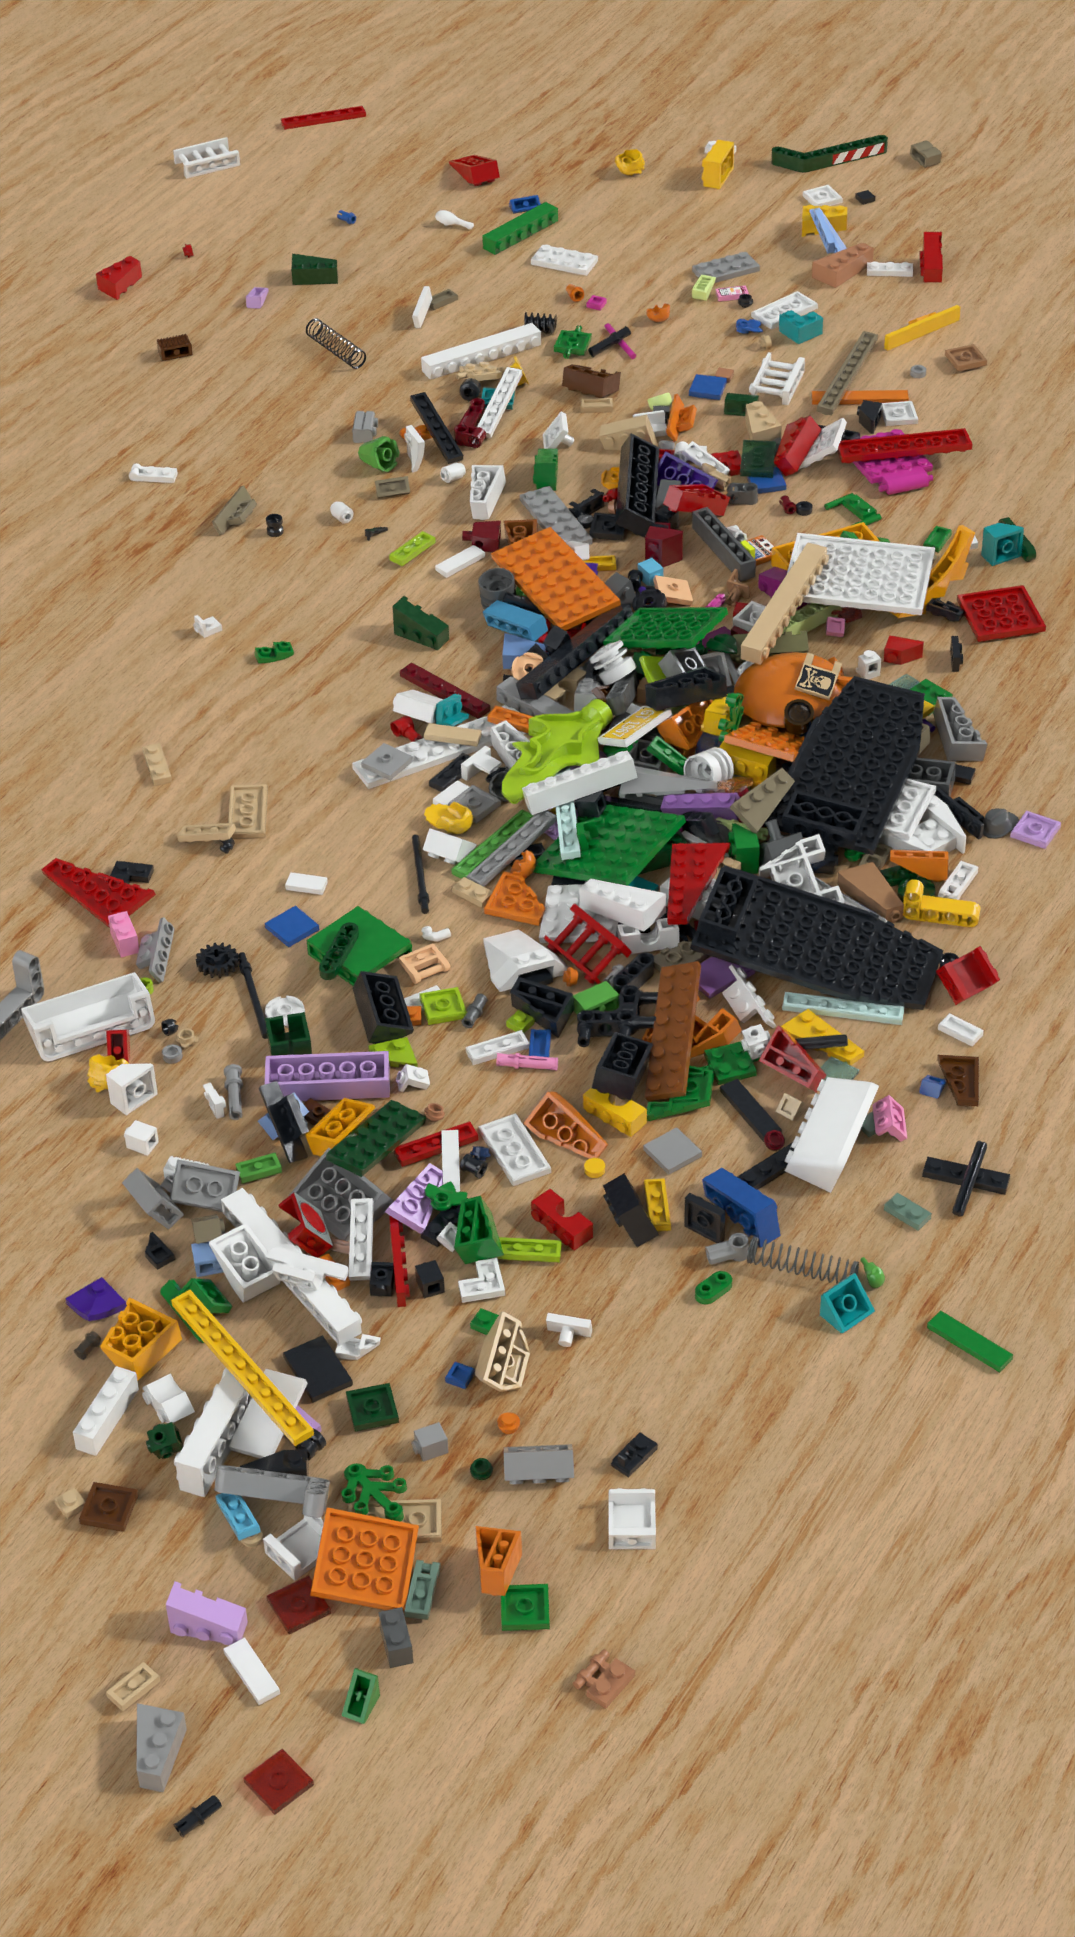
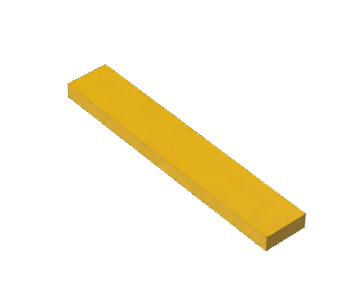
M955 305L886 334L884 349L889 351L959 321L961 307Z

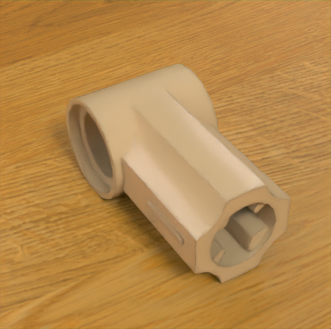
M702 464L700 470L718 480L715 485L716 487L726 490L727 486L731 483V477L717 471L710 464Z

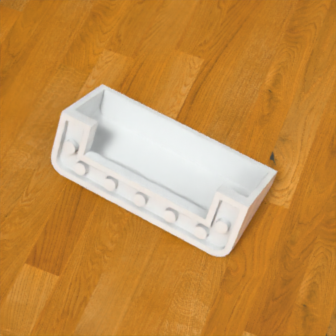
M135 972L21 1008L23 1019L36 1049L44 1061H53L107 1043L106 1030L127 1029L129 1030V1035L150 1029L155 1023L150 994Z
M827 1077L826 1081L822 1079L817 1088V1091L820 1093H815L811 1101V1105L814 1107L813 1109L809 1107L804 1117L807 1122H802L797 1132L801 1136L795 1137L791 1146L794 1148V1151L789 1150L785 1162L788 1163L785 1171L831 1193L846 1164L879 1085L872 1082Z

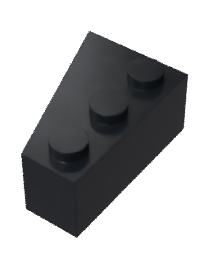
M518 977L510 991L514 1008L533 1017L534 1022L546 1030H551V1033L559 1038L575 1009L572 993Z

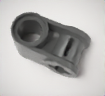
M730 483L727 486L728 493L726 495L730 497L729 504L754 505L758 502V486L755 483Z

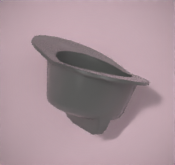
M991 809L986 813L983 820V835L988 838H1001L1013 830L1019 819L1015 814L1007 812L1006 809Z

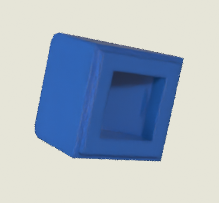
M927 1075L922 1079L919 1093L938 1099L946 1085L945 1079Z

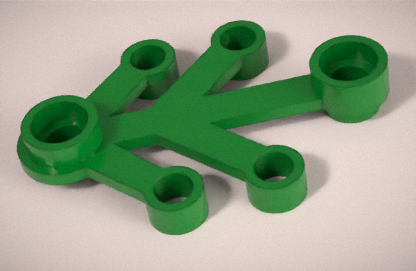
M728 693L725 704H728V707H730V721L723 718L719 721L718 729L722 730L719 735V741L721 742L724 741L726 734L739 728L744 712V706H741L744 695L741 693Z
M356 1463L349 1465L344 1470V1476L348 1484L347 1488L341 1492L343 1502H354L356 1500L355 1490L357 1485L360 1484L363 1487L359 1501L354 1504L355 1513L367 1515L369 1512L368 1503L370 1496H372L385 1509L386 1519L399 1522L403 1520L402 1506L397 1502H391L381 1491H391L398 1494L404 1493L407 1490L406 1480L404 1478H397L393 1482H375L368 1479L381 1478L384 1481L392 1480L394 1478L392 1466L385 1465L380 1470L366 1469L364 1465Z

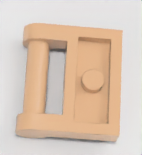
M434 944L399 957L400 965L409 974L414 984L420 983L422 979L442 971L447 972L451 969L448 960ZM435 963H439L438 965H435V966H433V967H431V968H428V969L423 970V971H421V972H417L418 970H421V969H423V968H426V967H428V966H431V965H433V964H435Z

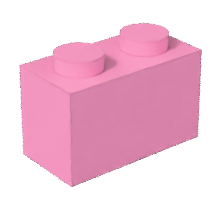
M127 911L108 916L110 933L120 957L138 953V937Z

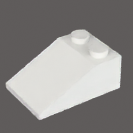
M247 1223L209 1241V1245L228 1282L243 1303L280 1284V1280L276 1278L272 1271L275 1261L265 1258L268 1251Z

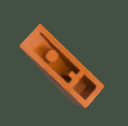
M890 850V861L928 880L941 882L948 879V851Z

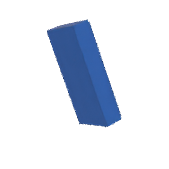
M531 1029L529 1056L549 1057L551 1030Z

